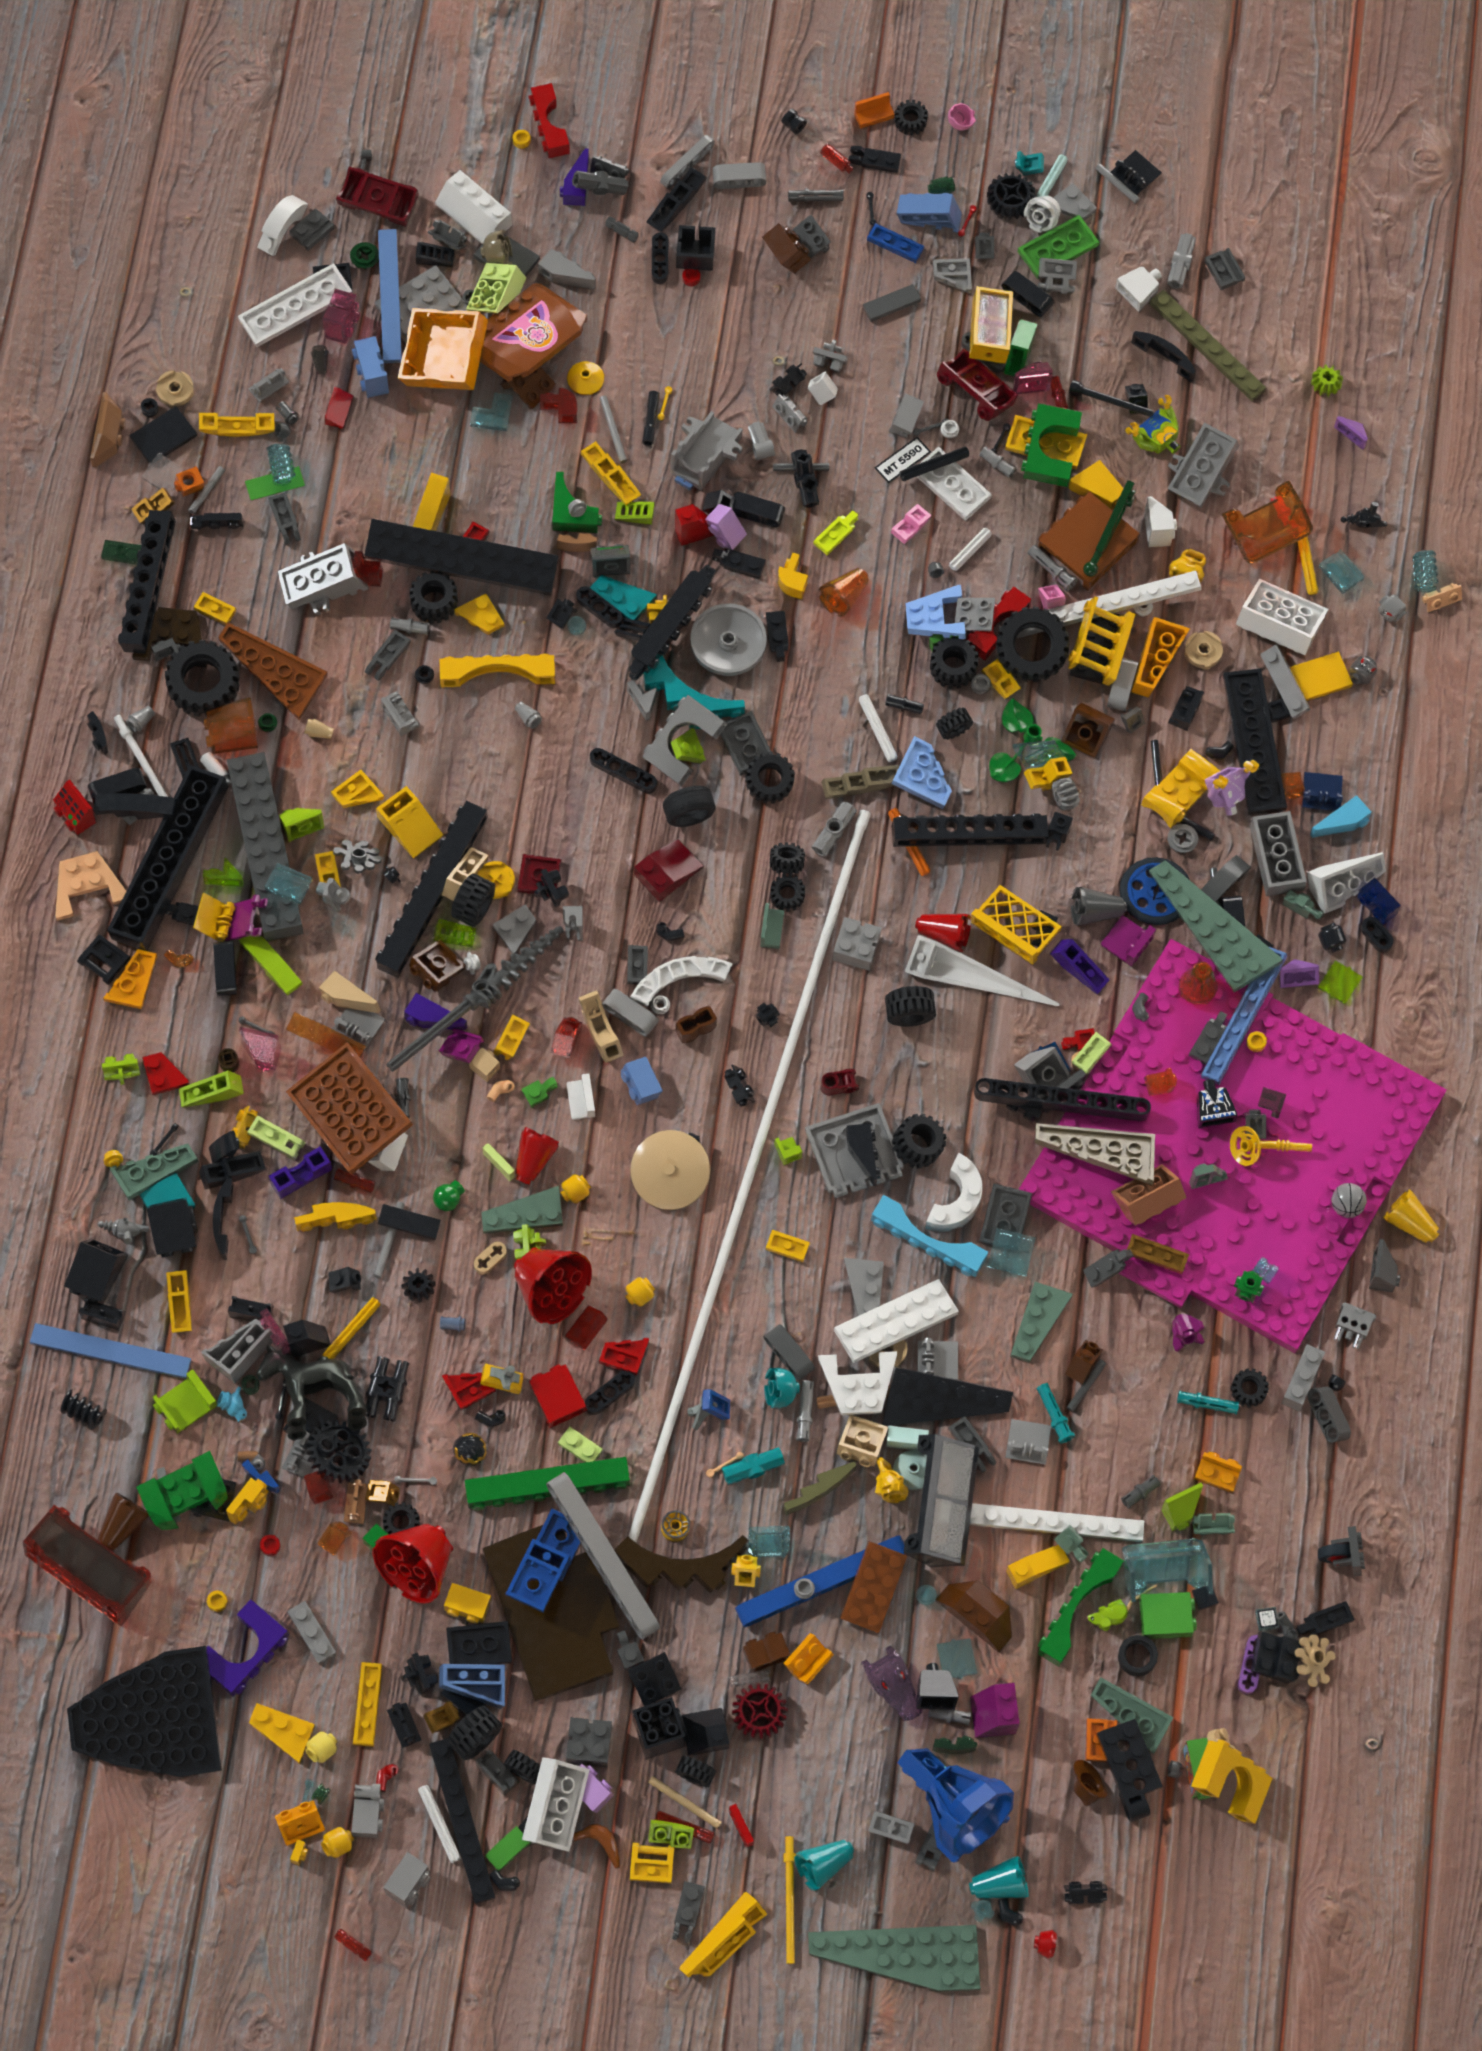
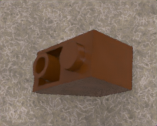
M1085 1340L1075 1353L1065 1375L1083 1384L1103 1349L1096 1343Z

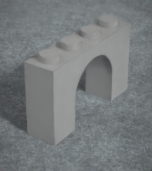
M689 695L679 701L678 709L675 713L672 712L668 716L667 724L663 729L660 728L655 734L656 739L652 744L646 746L642 756L681 786H683L694 770L676 759V756L673 754L670 742H672L675 732L683 726L695 725L717 739L727 726L726 722Z

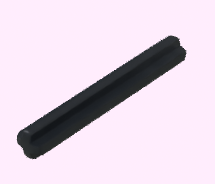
M962 447L901 470L899 475L902 481H906L969 457L970 453L967 447Z

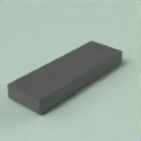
M912 284L864 303L863 309L870 322L917 304L921 302V298Z

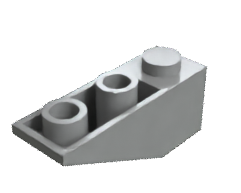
M551 249L538 263V273L552 283L589 289L596 288L594 275L589 271L581 269L576 262H571L559 251L556 252Z

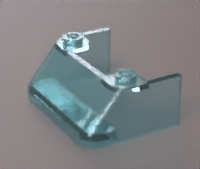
M1184 1539L1127 1545L1122 1548L1126 1587L1131 1602H1136L1135 1594L1143 1593L1147 1589V1584L1187 1580L1188 1584L1194 1588L1206 1586L1209 1595L1213 1594L1212 1563L1202 1540Z

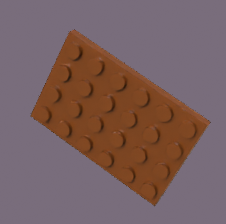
M348 1042L286 1091L351 1175L413 1126V1123Z

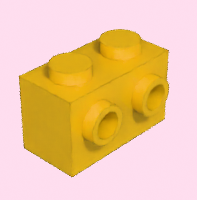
M452 1583L444 1603V1610L453 1617H458L459 1615L466 1617L468 1622L478 1624V1622L484 1623L492 1601L491 1595Z

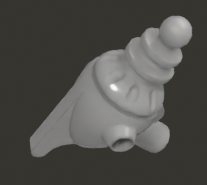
M128 1218L117 1219L113 1223L112 1220L110 1222L106 1220L105 1223L99 1221L97 1224L100 1228L104 1227V1230L108 1229V1232L112 1231L114 1236L124 1240V1243L127 1245L132 1243V1237L137 1236L140 1232L149 1231L148 1226L132 1223Z

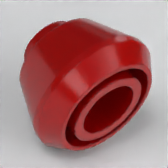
M1054 1930L1040 1932L1039 1936L1035 1935L1033 1948L1037 1949L1038 1954L1047 1959L1054 1956L1057 1933Z

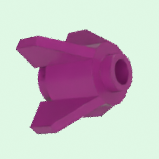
M1179 1314L1172 1322L1173 1347L1175 1351L1179 1352L1185 1346L1184 1344H1191L1193 1342L1203 1344L1205 1342L1199 1333L1204 1329L1202 1321L1188 1314Z

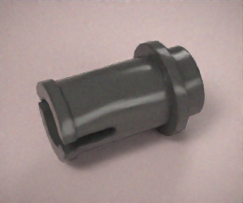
M285 401L278 404L281 408L276 406V410L285 418L287 424L292 425L297 422V412L292 411Z

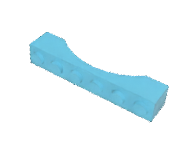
M885 1195L882 1196L872 1213L871 1221L876 1227L880 1229L885 1228L891 1231L890 1233L893 1236L906 1239L911 1246L926 1250L925 1252L931 1257L937 1256L941 1258L946 1265L961 1269L960 1271L966 1276L972 1275L976 1278L987 1259L988 1251L972 1242L961 1244L946 1243L925 1235L910 1222L901 1204Z

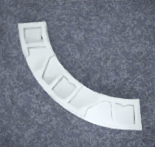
M690 956L674 959L655 968L643 978L634 989L630 998L648 1007L651 1000L661 989L680 979L707 977L724 982L732 963L713 957Z

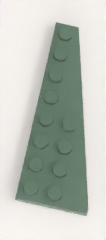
M1166 860L1149 870L1155 882L1233 992L1238 991L1283 963L1282 958Z

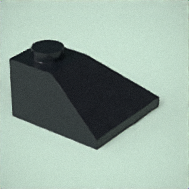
M722 1708L682 1715L687 1731L685 1742L688 1756L729 1749V1739Z

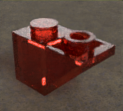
M564 1017L555 1031L551 1053L570 1058L583 1022L573 1017Z

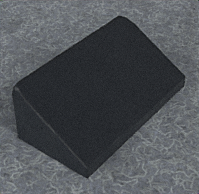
M444 1689L440 1693L442 1698L447 1702L451 1701L457 1710L465 1716L478 1707L486 1706L484 1703Z

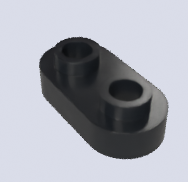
M1368 917L1364 919L1361 925L1363 935L1377 951H1389L1394 942L1392 935L1377 918ZM1367 927H1372L1374 930L1369 931ZM1380 941H1384L1386 945H1381Z

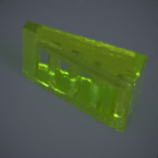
M439 918L435 926L433 941L440 939L443 943L473 947L477 928ZM442 928L445 929L444 934L441 933ZM450 930H453L452 936H449ZM458 931H461L460 938H457ZM465 932L469 933L468 940H464Z

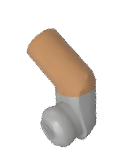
M238 1451V1462L249 1460L256 1470H261L265 1467V1460L257 1451Z

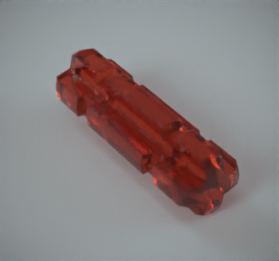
M339 1929L336 1932L334 1938L337 1941L343 1942V1945L354 1954H359L362 1960L367 1961L372 1955L371 1950L367 1947L364 1948L363 1944L351 1935L348 1936L347 1932L343 1929Z

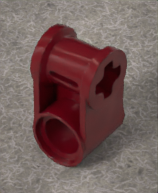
M845 1069L824 1074L820 1084L821 1092L831 1096L858 1091L859 1085L856 1084L855 1079L856 1070ZM831 1081L834 1083V1086L829 1087L825 1082Z

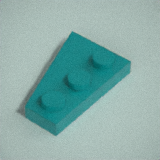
M603 575L590 587L617 608L624 618L637 620L645 612L647 603L652 604L657 598L655 593Z

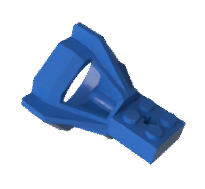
M928 1748L906 1750L897 1762L902 1767V1771L916 1781L917 1787L926 1791V1801H928L931 1809L937 1848L951 1862H958L963 1854L973 1852L991 1838L1002 1823H1008L1010 1820L1008 1815L1013 1810L1014 1792L1003 1781L982 1776L958 1765L946 1767ZM979 1810V1812L969 1821V1819Z

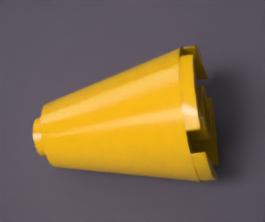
M1408 1189V1192L1405 1191L1392 1204V1212L1389 1213L1387 1211L1383 1216V1219L1425 1243L1428 1241L1432 1243L1439 1235L1437 1232L1438 1226L1410 1189Z

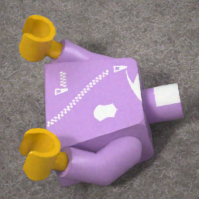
M1254 760L1244 762L1243 766L1245 768L1227 767L1205 779L1208 798L1214 807H1224L1228 816L1237 813L1236 803L1245 798V781L1250 772L1254 773L1259 768V764Z

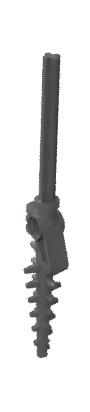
M561 926L555 927L554 930L549 931V934L546 933L545 937L540 936L539 941L530 942V948L520 949L521 955L511 954V962L501 960L502 969L499 971L494 963L486 965L477 981L473 983L470 994H466L463 997V1002L386 1064L387 1067L394 1072L469 1010L475 1011L479 1006L487 1009L491 1007V1003L494 1004L496 999L502 998L499 988L503 985L506 990H509V986L513 985L509 979L512 977L514 981H517L521 977L518 971L526 972L529 969L526 964L528 962L535 963L537 960L535 956L544 954L543 949L551 946L552 941L560 937V934L564 932Z

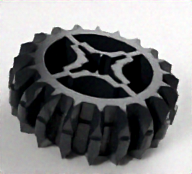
M1005 172L1004 177L998 175L997 180L993 179L992 184L988 186L987 203L990 205L991 211L995 210L996 215L1001 214L1002 219L1005 216H1008L1009 220L1012 217L1018 219L1019 215L1024 217V209L1027 203L1036 197L1035 187H1032V181L1028 182L1027 177L1022 179L1021 173L1015 176L1014 172H1012L1008 176ZM1021 191L1025 195V199L1022 198V195L1020 194ZM997 193L1001 194L1002 201L998 198Z

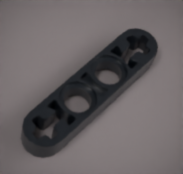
M595 748L590 752V763L594 767L644 793H653L656 790L657 779L654 775L604 749ZM599 755H602V760H595V756L598 757ZM613 762L619 763L620 768L612 770L609 767L610 764ZM629 771H634L637 773V777L629 779L626 774ZM652 781V785L645 786V782Z

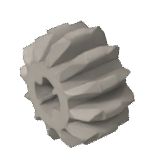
M1061 778L1053 782L1054 800L1062 811L1074 809L1079 805V793L1071 778Z

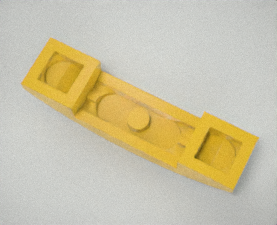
M199 413V431L229 437L268 434L275 432L274 413H255V417L218 416V413Z

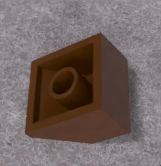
M1081 702L1075 708L1061 742L1095 758L1105 742L1115 719Z

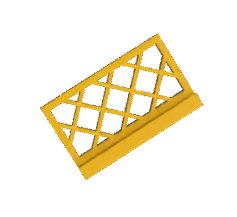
M1001 885L998 886L979 909H975L971 913L972 924L1032 965L1038 960V955L1062 929V926ZM1003 893L1007 896L1008 901L997 902L996 897ZM1019 904L1023 907V912L1012 913L1011 905ZM1009 906L1010 913L998 914L997 907ZM995 907L996 915H987L984 911L986 908ZM1035 915L1038 917L1039 922L1027 923L1026 916ZM1024 916L1025 924H1013V917ZM1010 918L1011 925L1003 926L999 923V919ZM1050 925L1054 928L1051 933L1043 934L1042 926ZM1039 927L1040 934L1029 935L1028 928ZM1026 928L1027 936H1017L1014 929ZM1041 939L1042 944L1036 949L1030 945V940Z

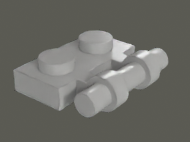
M1040 258L1039 277L1046 279L1045 283H1038V287L1046 293H1051L1052 291L1060 292V294L1074 293L1075 286L1069 285V280H1076L1077 261ZM1053 279H1061V285L1053 284Z

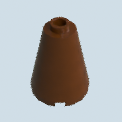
M115 1493L97 1539L100 1542L99 1546L108 1552L110 1549L115 1551L148 1518L149 1514L147 1511L134 1504L133 1501L125 1496Z

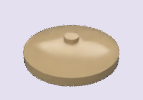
M665 1130L652 1134L638 1146L631 1162V1178L638 1194L647 1203L664 1210L682 1209L693 1204L704 1193L710 1179V1161L705 1149L695 1138L681 1131Z

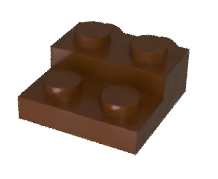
M439 939L414 955L409 967L410 972L414 976H419L423 980L425 988L436 992L449 984L451 978L464 971L466 965Z

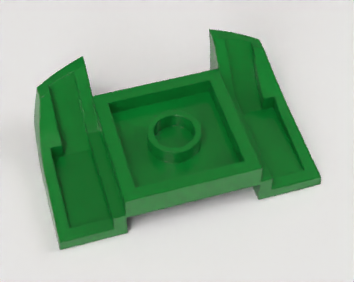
M210 1451L192 1459L193 1463L158 1480L153 1478L136 1486L147 1513L159 1529H178L179 1526L174 1517L208 1500L217 1510L228 1499L224 1482Z

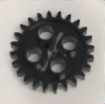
M335 1420L333 1425L330 1421H327L325 1425L321 1423L308 1438L309 1441L306 1444L308 1449L305 1453L311 1456L307 1461L314 1462L311 1468L319 1469L317 1475L324 1473V1480L328 1476L331 1477L332 1483L335 1479H338L340 1484H342L344 1478L348 1483H350L352 1478L357 1480L359 1475L362 1476L368 1468L369 1461L372 1458L369 1456L372 1449L367 1448L370 1442L363 1441L366 1435L360 1436V1430H350L346 1426V1421L342 1425H339L338 1420Z

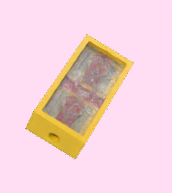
M976 287L972 300L969 358L1006 364L1011 341L1013 292Z

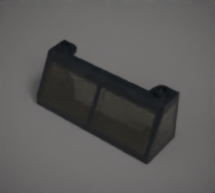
M937 1434L919 1435L918 1451L921 1454L927 1455L918 1531L907 1537L904 1554L929 1567L965 1566L979 1447Z

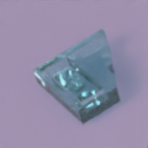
M1055 740L1012 745L1013 750L1026 770L1043 767L1050 759L1064 757Z

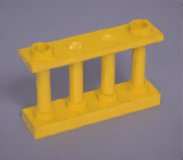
M1095 596L1084 605L1083 611L1085 613L1074 649L1068 657V661H1070L1068 669H1073L1080 663L1102 673V676H1104L1102 684L1109 686L1117 678L1136 614L1128 611L1124 616L1114 615L1097 607L1099 597ZM1093 614L1116 623L1118 626L1117 632L1113 633L1091 623ZM1090 630L1112 640V643H1114L1112 649L1109 650L1087 640L1088 631ZM1083 647L1106 656L1108 664L1103 666L1081 656Z

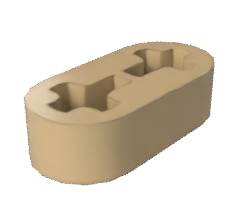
M494 1242L474 1260L475 1271L480 1275L490 1273L505 1259L507 1255L506 1246L501 1242ZM495 1248L497 1250H499L500 1248L502 1249L501 1255L496 1254L495 1256L491 1257L492 1255H494ZM489 1259V1261L486 1263L487 1268H484V1267L479 1268V1267H480V1265H479V1262H480V1261H481L482 1263H485V1262Z

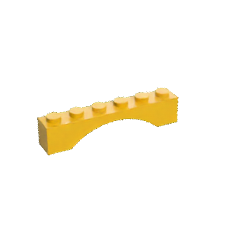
M546 653L537 656L529 654L521 656L502 655L501 657L490 655L483 657L465 656L463 658L448 656L439 659L441 687H460L476 676L492 672L517 674L535 684H555L554 655Z

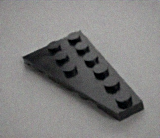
M895 1366L882 1425L890 1426L1009 1412L1013 1391Z

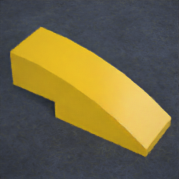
M187 1270L166 1272L172 1333L192 1331Z

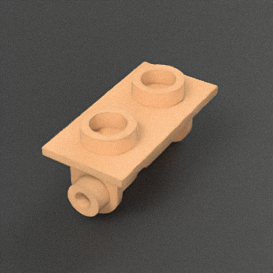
M1451 583L1440 588V593L1437 590L1425 593L1422 596V601L1424 604L1427 603V612L1462 600V586Z

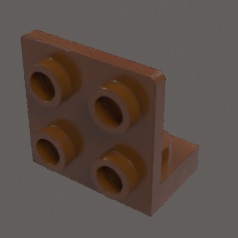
M539 367L527 377L522 378L520 375L513 377V381L508 382L504 379L500 383L504 390L512 388L529 409H533L556 386V383L542 367Z

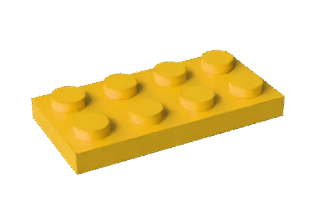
M1015 415L1005 450L1028 456L1024 452L1026 443L1030 444L1031 438L1028 437L1029 427H1033L1034 421ZM1078 432L1076 437L1061 433H1049L1039 440V446L1046 456L1052 459L1073 463L1072 469L1077 470L1087 434Z

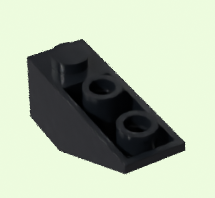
M870 1123L847 1125L848 1151L872 1185L876 1186L877 1179H880V1168L875 1165V1160H878L877 1148H873V1142L876 1141L875 1130H871Z

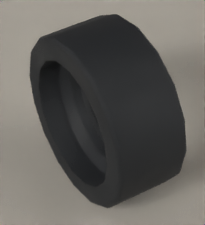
M1130 1636L1120 1646L1118 1652L1119 1665L1129 1675L1144 1676L1151 1672L1157 1663V1647L1146 1636ZM1141 1644L1148 1649L1150 1660L1144 1667L1137 1668L1128 1663L1126 1651L1130 1646Z

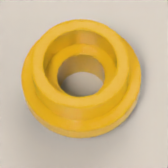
M118 1150L106 1152L103 1159L104 1165L107 1167H118L123 1162V1155Z

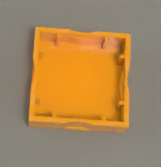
M412 308L407 331V344L402 355L398 379L406 386L474 390L488 319L478 311L455 310L445 312L437 309Z

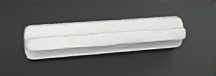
M983 528L950 562V568L957 571L991 537V531Z

